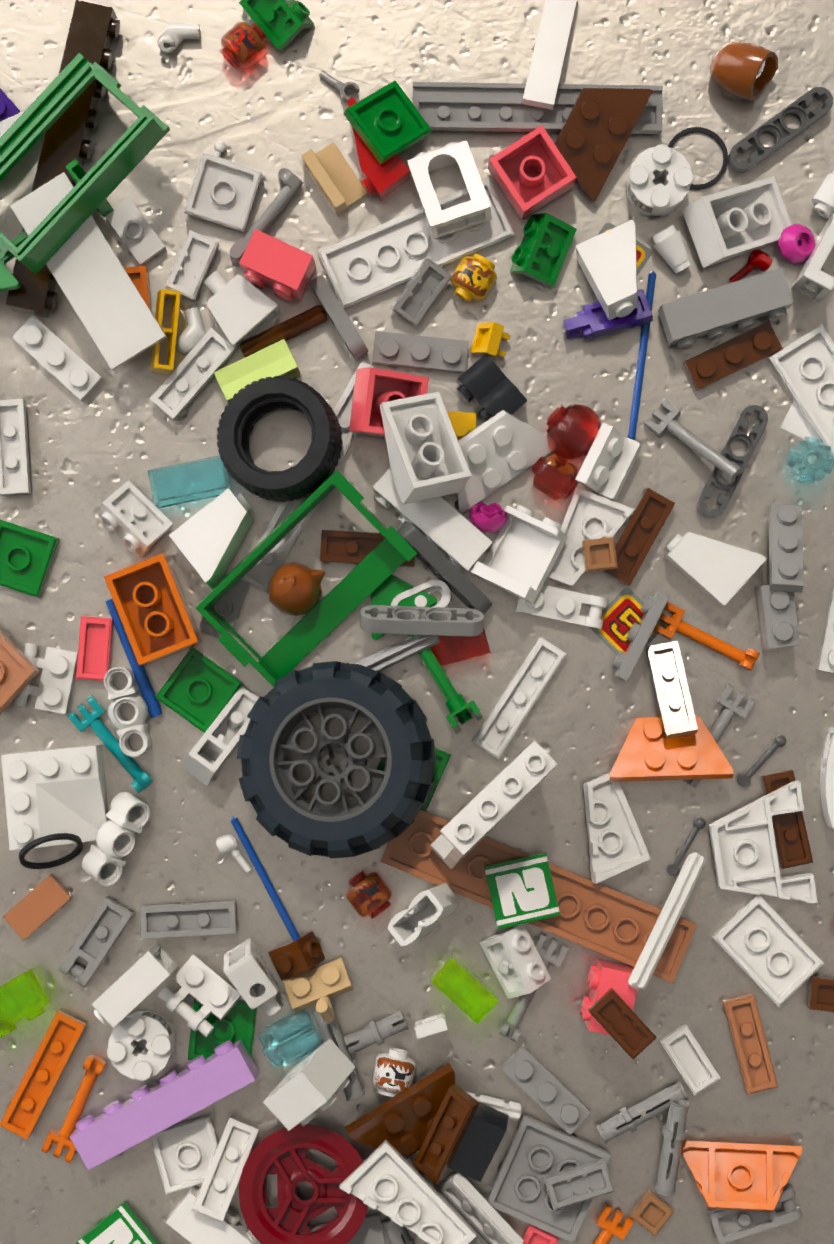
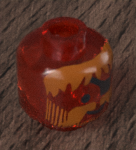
M239 21L221 38L223 48L220 52L235 69L239 67L249 69L266 53V45L263 41L266 35L257 24L253 23L250 26L245 22Z
M557 453L550 455L547 459L543 456L540 457L531 471L535 474L533 478L534 487L554 501L560 498L567 499L579 483L575 480L578 474L577 467Z
M362 870L348 881L351 887L346 891L345 897L360 917L369 916L373 919L391 905L389 900L392 897V891L378 872H371L366 875Z

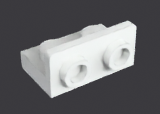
M602 423L575 480L591 492L611 500H616L642 445L635 440L623 436L613 426Z
M129 480L102 502L98 512L103 526L110 531H114L122 539L124 546L130 552H136L141 558L147 554L149 547L168 532L173 525Z
M524 924L516 925L507 932L488 937L480 942L507 999L530 994L551 979Z

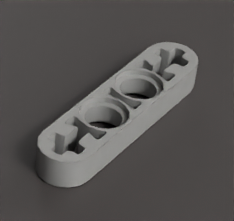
M369 605L360 611V628L368 633L471 637L480 635L483 632L484 615L481 611L470 608Z

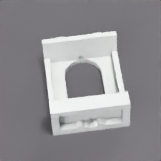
M467 140L460 143L451 142L440 150L431 153L421 152L412 159L407 160L410 178L413 179L432 239L492 220L491 206ZM457 163L471 201L441 210L428 172Z

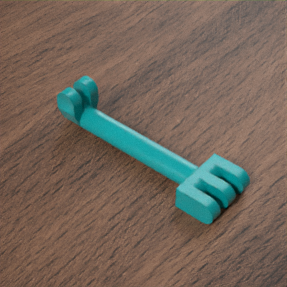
M93 695L89 696L87 701L94 709L90 712L81 703L77 708L84 718L81 720L73 711L67 715L80 732L90 727L134 779L131 786L136 792H142L154 780L147 771L144 772L132 757L122 752L118 740L99 719L107 711Z

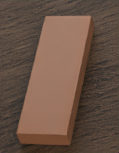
M750 993L723 1000L747 1095L777 1088L778 1083L755 995Z

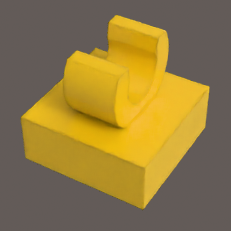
M478 323L470 353L480 357L484 354L488 356H505L506 352L499 349V344L501 340H510V335L503 332L504 326L498 323Z

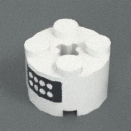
M664 144L648 148L640 153L632 163L626 181L627 198L633 208L647 216H667L677 210L690 190L693 179L690 165L682 154ZM654 178H661L664 181V183H659L655 185L653 183Z
M154 1010L129 1013L112 1031L108 1040V1058L121 1074L139 1081L147 1080L157 1075L167 1065L176 1048L173 1026L164 1015ZM143 1038L147 1041L146 1048L140 1049L138 1048V1042Z

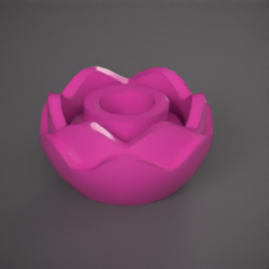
M793 224L782 231L778 245L784 259L791 261L793 264H798L806 261L815 247V238L812 231L806 226Z
M479 502L470 508L469 519L480 531L496 532L507 522V514L497 503L486 505L483 502Z

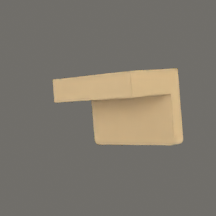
M335 143L329 144L316 154L310 149L301 155L303 165L336 215L367 195L366 190Z

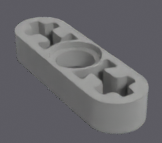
M321 274L308 282L353 358L356 360L368 353L369 351L324 276Z

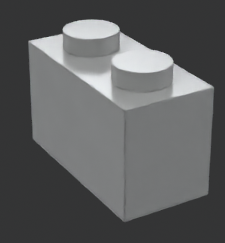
M770 585L755 587L762 650L799 646L800 637L794 592L770 590Z

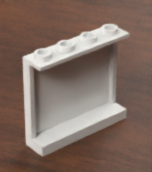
M534 740L440 830L442 834L429 847L452 869L557 766V763Z

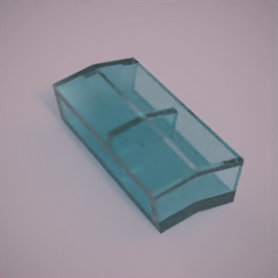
M221 456L147 470L155 506L163 508L217 497L228 488L233 493L231 477L221 461Z

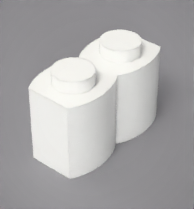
M446 883L437 885L419 893L411 901L409 908L397 913L391 919L387 929L400 946H406L429 935L435 929L438 921L450 916L456 910L460 900Z

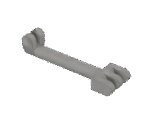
M282 168L278 172L279 182L284 186L282 191L244 238L240 236L231 247L230 257L234 266H240L239 262L254 230L257 229L264 233L303 185V182L289 169Z
M664 399L660 406L668 414L664 415L661 411L655 409L652 415L660 423L657 425L648 418L644 425L660 438L667 431L671 432L722 471L721 478L727 484L732 485L735 477L743 472V468L735 462L726 459L678 423L676 420L681 415L680 410Z
M729 683L716 701L725 707L710 730L716 743L720 740L735 714L745 719L756 701L749 697L743 707L739 705L745 695L740 690L732 700L728 697L734 689V686ZM701 779L683 781L696 788Z
M541 933L535 943V947L546 969H548L551 963L560 968L569 951V947L563 944L558 955L553 952L558 941L552 938L547 949L542 946L546 941L547 935ZM537 989L530 994L519 996L508 1020L503 1022L498 1032L500 1035L506 1036L514 1042L518 1040L521 1034V1029L518 1026Z

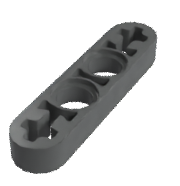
M815 87L736 143L728 155L729 167L737 173L750 171L822 119L832 108L833 96L831 92L823 87ZM813 96L817 100L820 98L824 99L823 109L817 106L807 115L805 109L813 102ZM789 113L797 114L801 119L800 127L797 129L788 128L784 122L785 116ZM767 131L773 133L776 138L775 145L772 147L763 146L759 141L761 133ZM754 146L756 151L747 159L748 164L744 161L738 163L735 160L738 156L737 151L744 154Z
M750 405L743 409L720 452L726 459L735 462L743 468V472L767 426L768 414L765 409L758 405ZM753 412L758 414L757 420L761 422L760 425L755 424L749 432V435L755 436L754 439L747 434L737 432L738 428L742 431L746 429L749 420L745 418V415L750 416ZM735 439H741L746 442L748 450L744 456L739 457L732 453L730 446ZM713 466L697 499L696 505L699 513L706 518H715L721 515L726 509L743 472L735 477L732 485H725L718 481L717 471L719 469ZM712 484L719 490L727 491V494L725 496L721 492L716 499V504L720 505L719 509L714 508L709 512L706 510L707 504L703 501L704 498L710 499L713 496L715 489L709 488Z
M405 521L398 528L397 532L418 552L415 556L439 580L446 583L450 591L468 608L479 610L484 615L492 606L491 601L417 528Z

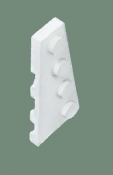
M387 1140L340 1184V1189L358 1197L364 1204L374 1210H379L390 1217L393 1222L411 1230L429 1244H469L476 1237V1232Z

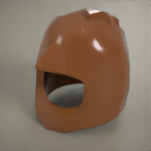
M730 42L725 44L713 56L710 65V75L729 93L753 101L761 95L766 85L773 79L778 69V57L774 52L750 42ZM765 61L763 72L756 78L760 67Z
M296 562L281 565L274 571L268 583L270 603L284 614L298 616L308 613L321 599V581L325 571L310 569Z

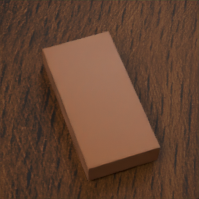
M50 874L6 913L3 918L25 940L65 905L72 896L54 875Z

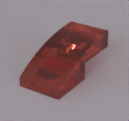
M484 628L483 632L477 636H440V642L430 647L440 666L491 653Z

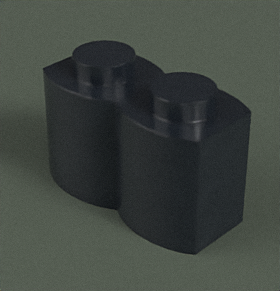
M484 354L459 376L456 381L459 385L456 389L457 392L467 403L472 400L480 408L477 414L484 423L502 410L513 415L527 402L524 395L487 354Z

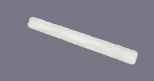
M693 852L688 855L628 980L629 986L637 991L647 988L706 863L705 858L699 853Z

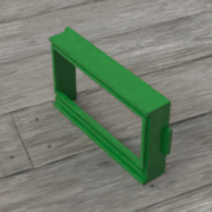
M80 53L75 56L0 137V181L95 79L133 112L138 119L18 248L0 231V250L6 256L12 253L35 275L170 131V128L145 105L140 108L119 89L121 84L98 63L94 62L91 64Z
M338 470L332 472L209 591L195 607L221 634L218 641L244 667L250 663L273 687H275V681L287 675L406 560L409 562L418 553L391 525L387 528L361 502L364 497ZM337 488L385 539L329 591L313 609L303 616L279 641L261 656L214 610L213 606L331 491Z

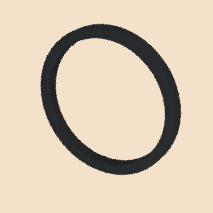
M691 127L676 134L668 147L672 148L675 142L686 134L699 132L715 139L723 153V165L719 174L705 184H691L690 186L692 190H701L711 187L721 179L727 168L728 152L723 140L715 132L702 127Z
M57 833L40 837L21 849L19 852L20 863L22 866L30 869H47L62 865L80 854L83 849L82 840L79 836L70 833ZM71 840L77 843V847L70 854L54 861L34 863L24 859L31 849L49 841Z

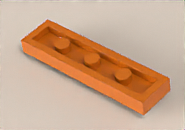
M61 1010L56 1012L0 1123L1 1127L28 1140L87 1023Z

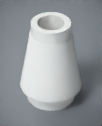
M673 224L651 237L655 243L652 246L673 269L675 274L692 265L681 232L676 230Z

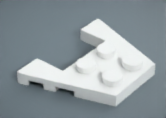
M798 780L792 781L709 824L717 884L720 889L756 895L764 894L788 900H802L807 903H818L815 880L812 873L780 877L772 816L804 810L801 784Z

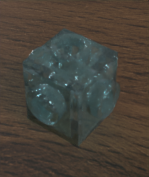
M805 437L804 441H798L793 447L789 448L787 453L786 466H789L787 475L794 476L797 482L805 484H815V481L824 479L826 474L831 473L834 463V456L830 455L831 447L823 445V440L813 437ZM809 454L816 456L815 465L808 462Z

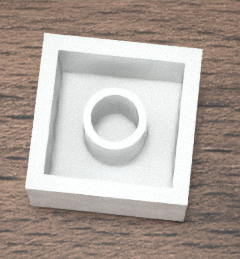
M328 1039L294 1066L263 1103L288 1131L299 1123L305 1126L316 1116L318 1108L323 1112L337 1099L334 1093L338 1094L350 1083L347 1077L355 1066L335 1043Z

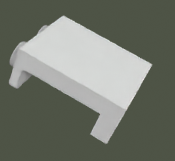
M834 214L823 227L811 255L805 261L792 286L794 290L817 302H820L834 287V277L821 271L834 245Z
M506 505L504 512L507 514V522L500 529L484 563L476 561L471 572L478 578L534 604L568 537L560 530L561 525L546 517H544L543 521L533 518L534 512L521 505H517L516 509Z

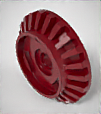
M307 1123L305 1126L297 1124L289 1131L284 1127L264 1138L249 1155L243 1167L239 1183L241 1212L246 1225L254 1237L261 1244H347L361 1227L369 1207L358 1197L340 1189V1184L364 1162L358 1150L342 1134L328 1127ZM309 1148L316 1149L334 1159L337 1163L334 1172L305 1157ZM277 1174L278 1207H269L267 1203V1175ZM306 1181L313 1186L314 1195L311 1199L302 1200L297 1196L296 1187L300 1182ZM334 1206L339 1216L319 1229L311 1231L307 1223Z

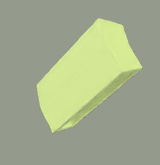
M285 339L214 372V375L228 402L234 398L233 396L239 392L238 390L244 389L247 384L250 385L253 381H259L261 378L266 379V377L273 378L274 376L296 378L301 373Z

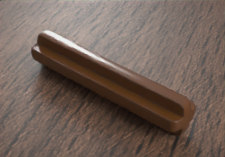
M316 305L241 342L239 345L244 357L283 339L287 341L326 322L327 315L321 305Z

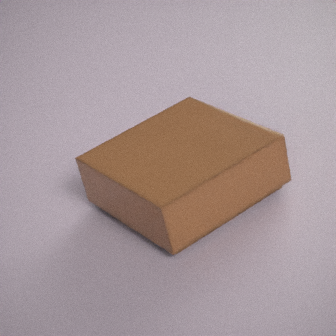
M614 537L582 541L586 572L618 568Z
M648 1189L629 1215L652 1235L656 1236L675 1211Z

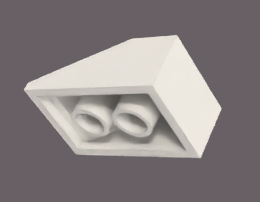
M774 176L701 197L682 209L703 268L779 241L782 231L792 225Z
M434 392L381 403L380 410L392 478L402 504L459 493L470 479L471 473L440 393Z

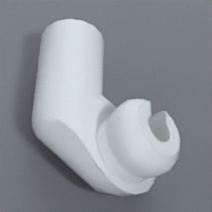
M169 24L158 38L157 44L159 49L163 53H171L184 39H200V24Z
M190 308L184 312L187 328L176 340V350L181 354L190 353L205 335L199 308Z

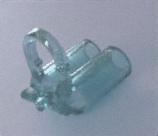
M307 1009L293 1013L267 1026L265 1031L258 1035L264 1048L262 1052H264V1056H268L273 1068L288 1066L308 1056L323 1044Z

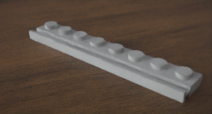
M413 82L412 103L433 131L531 132L543 125L546 132L560 133L582 88L650 89L653 91L631 134L662 133L663 86L559 84L554 108L550 110L522 104L526 84Z

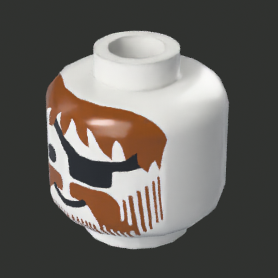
M389 1048V1053H381L376 1057L372 1082L378 1088V1093L394 1097L413 1085L416 1063L407 1057L408 1052L406 1050Z

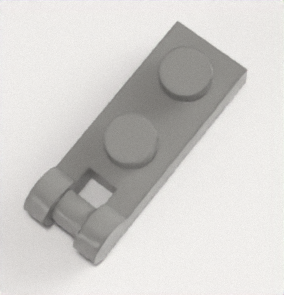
M107 896L58 970L65 975L69 973L78 979V984L85 988L134 913ZM79 956L89 962L85 969L76 963Z
M788 1184L785 1186L778 1203L782 1202L784 1209L778 1213L775 1212V1209L773 1212L720 1209L708 1211L718 1244H725L801 1219L800 1207L796 1206L793 1198L796 1196L793 1185Z

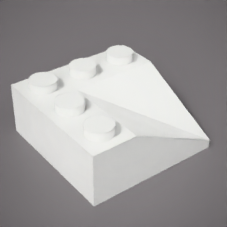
M102 745L1 755L9 850L22 849L33 840L57 833L77 835L81 838L82 842L96 840L99 828L103 823L109 821V818L106 817L108 802ZM54 840L40 844L34 848L71 844L76 842L71 840Z

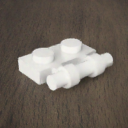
M26 643L24 655L35 667L42 668L39 686L30 685V681L15 698L14 705L26 707L28 695L37 696L34 709L68 714L77 669L78 653L47 647L45 658L43 659L36 657L38 645Z
M192 955L172 978L181 987L180 990L174 994L165 987L158 995L166 1003L165 1007L170 1012L174 1013L176 1011L188 1022V1027L193 1031L198 1030L205 1037L214 1029V1026L206 1020L212 1013L222 1021L242 997L237 990L195 955ZM189 995L203 1005L199 1011L196 1012L184 1002Z

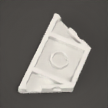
M502 410L458 441L471 477L462 490L457 493L456 509L460 514H463L560 446L554 438L543 434L531 425L518 420L515 416Z

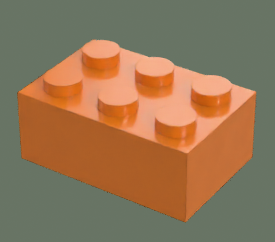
M162 553L104 576L139 666H145L202 643L168 555Z

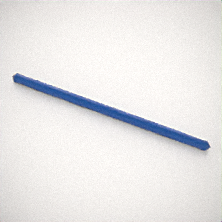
M651 271L648 275L646 298L651 312L656 273L654 271ZM650 322L642 324L627 437L635 440Z
M232 816L230 822L293 940L300 938L238 818Z

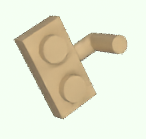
M342 958L283 981L292 1010L295 1013L315 1005L316 1011L326 1023H331L335 1019L330 999L354 990Z

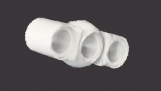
M114 667L104 677V686L108 691V700H111L108 708V717L111 723L119 729L116 732L120 737L119 744L122 752L130 757L141 756L147 753L152 745V738L148 733V724L145 723L148 716V706L145 700L137 694L140 692L136 686L137 681L133 671L126 667ZM119 672L124 673L128 679L127 686L122 690H118L113 684V678ZM127 702L134 706L136 712L134 718L130 721L125 720L121 715V708ZM134 733L139 734L143 739V746L139 751L132 750L128 744L129 737Z
M121 792L111 801L110 811L106 814V817L111 820L103 823L99 828L96 836L97 846L92 844L90 851L84 856L82 861L84 872L101 885L111 886L120 879L122 867L126 865V861L122 858L130 854L134 849L137 839L135 832L141 834L142 827L146 825L150 818V808L147 804L129 792Z

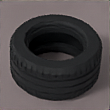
M285 376L266 377V379L261 378L259 381H253L252 384H247L244 389L241 388L237 394H234V398L228 401L229 404L225 406V411L221 414V419H219L218 423L219 427L217 428V447L219 448L218 452L221 456V461L232 478L249 492L260 498L276 502H286L307 497L308 494H311L335 471V467L339 463L338 459L341 456V444L343 443L338 418L321 394L305 382ZM292 408L304 413L312 427L311 444L307 454L297 465L284 471H267L257 467L249 452V436L254 424L264 414L275 409Z

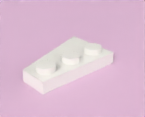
M576 487L560 528L568 538L547 578L572 587L585 571L582 541L613 537L635 509Z
M610 772L584 783L592 884H597L650 860L651 857L620 783L610 782Z

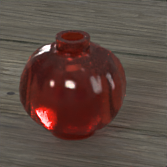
M577 403L570 404L565 408L561 404L546 419L545 424L548 426L545 435L547 436L549 449L553 454L559 455L558 457L562 459L575 460L584 455L587 456L601 427V421L599 416L589 406Z

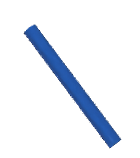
M113 599L107 600L106 605L142 697L148 706L149 715L151 718L159 716L163 713L158 700L155 698L156 695L145 667L139 666Z

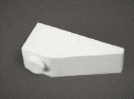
M241 686L189 752L182 768L208 786L239 744L240 735L245 734L250 721L247 715L259 697Z

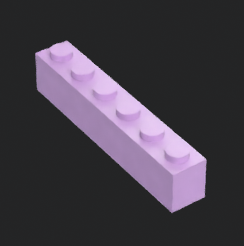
M228 1040L214 1049L215 1054L205 1059L203 1055H200L186 1064L187 1069L179 1073L172 1070L158 1079L160 1083L150 1089L148 1085H144L130 1094L132 1098L124 1103L116 1100L103 1108L104 1113L94 1118L91 1114L75 1124L77 1128L71 1134L70 1139L87 1170L96 1167L256 1081L259 1071L242 1040L233 1044L231 1040Z

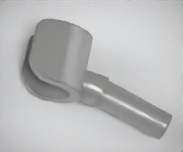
M323 70L319 74L321 79L340 92V98L345 103H348L347 100L350 99V97L346 96L345 89L351 88L356 93L360 91L359 86L354 82H346L344 84Z

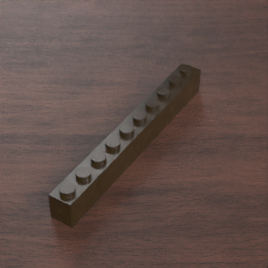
M76 0L59 74L78 53L83 55L91 64L94 62L98 63L104 70L111 68L113 61V50H110L113 38L117 39L120 31V20L117 19L112 7ZM96 79L45 132L32 192L63 172L67 175L72 185H76L66 166L76 159L83 168L85 159H89L91 156L92 141H90L92 129H96L99 122V110L96 109L99 99H103L106 88ZM16 258L13 275L20 283V288L8 291L6 305L13 311L48 318L50 310L54 311L57 304L58 294L54 292L57 283L56 279L46 264L35 275Z

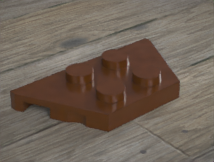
M582 88L554 144L591 200L596 201L646 106L653 92L652 90Z
M450 1062L345 1126L349 1138L375 1149L387 1140L405 1159L419 1151L449 1087L455 1084V1072Z

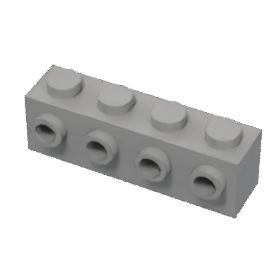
M783 267L662 304L658 313L669 346L678 344L679 348H683L696 343L697 337L706 334L711 339L726 334V328L738 325L739 329L757 324L756 319L768 316L769 320L782 317L787 314L786 310L794 302Z

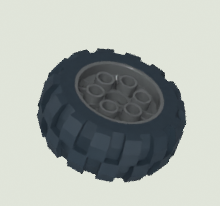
M338 661L313 663L311 667L299 671L293 670L275 681V687L264 697L260 696L247 715L250 721L245 734L240 735L237 759H241L242 777L238 779L245 801H250L258 814L256 820L271 836L276 835L288 843L289 848L309 856L330 857V859L355 857L379 849L394 838H398L414 822L413 819L422 805L426 804L433 782H431L433 763H436L434 739H431L426 724L427 718L417 701L408 695L402 688V685L384 673L359 664ZM317 714L320 715L322 730L319 732L310 720V718ZM359 714L367 719L368 722L354 734L350 731ZM335 718H339L344 727L343 732L338 736H333L329 731V724ZM308 731L314 737V744L310 749L305 750L300 744V737ZM360 737L367 738L370 744L369 751L365 755L358 754L354 747L356 740ZM290 750L303 753V759L289 761ZM334 751L336 754L344 755V759L340 761L341 769L338 765H331L330 760L334 758ZM385 758L384 771L367 767V759ZM319 761L323 762V765L326 768L324 771L321 768ZM302 764L308 765L311 770V777L306 782L300 781L297 777V769ZM357 769L363 770L367 776L365 785L360 788L356 787L351 780L353 772ZM327 783H332L337 788V796L332 801L326 800L323 796L322 790ZM314 784L316 785L315 794L312 800L309 801L303 794ZM347 789L352 790L360 802L358 806L349 809L345 793Z

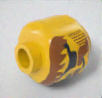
M476 253L473 257H463L451 278V283L456 288L454 294L468 303L472 299L479 301L485 299L497 280V274L494 271L495 265Z

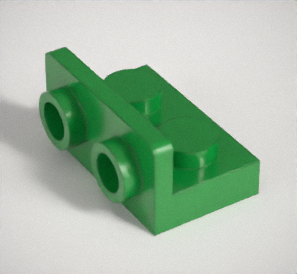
M241 0L239 2L277 50H284L304 28L310 29L314 25V22L309 17L310 11L300 1Z
M548 213L533 214L525 223L521 244L512 255L513 264L510 272L524 274L547 287H554L577 229Z

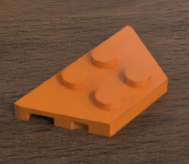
M695 716L698 728L697 733L669 739L665 737L661 717H644L635 719L610 772V782L732 779L734 773L733 768L700 716Z
M683 1140L681 1154L708 1209L773 1212L803 1151V1146Z

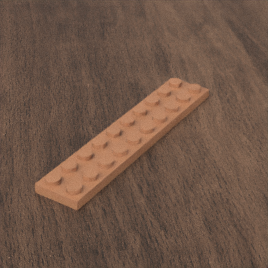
M420 809L413 819L414 822L398 838L388 842L380 862L435 885L446 883L454 893L493 908L484 866L530 856V854L486 836L458 864L450 869L429 847L442 834L440 830L450 821ZM548 862L560 915L528 923L635 967L662 909L603 884H592L591 879ZM682 917L679 918L653 973L654 976L674 983L696 929V923Z

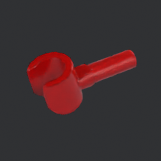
M760 249L753 250L749 255L748 263L734 274L730 281L733 283L741 280L754 268L765 272L771 266L773 260Z

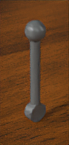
M776 736L774 744L746 774H741L738 777L737 781L740 786H748L751 782L750 778L779 747L785 746V736Z
M697 817L694 820V828L675 861L666 868L669 875H678L682 859L699 830L703 829L706 825L704 818Z

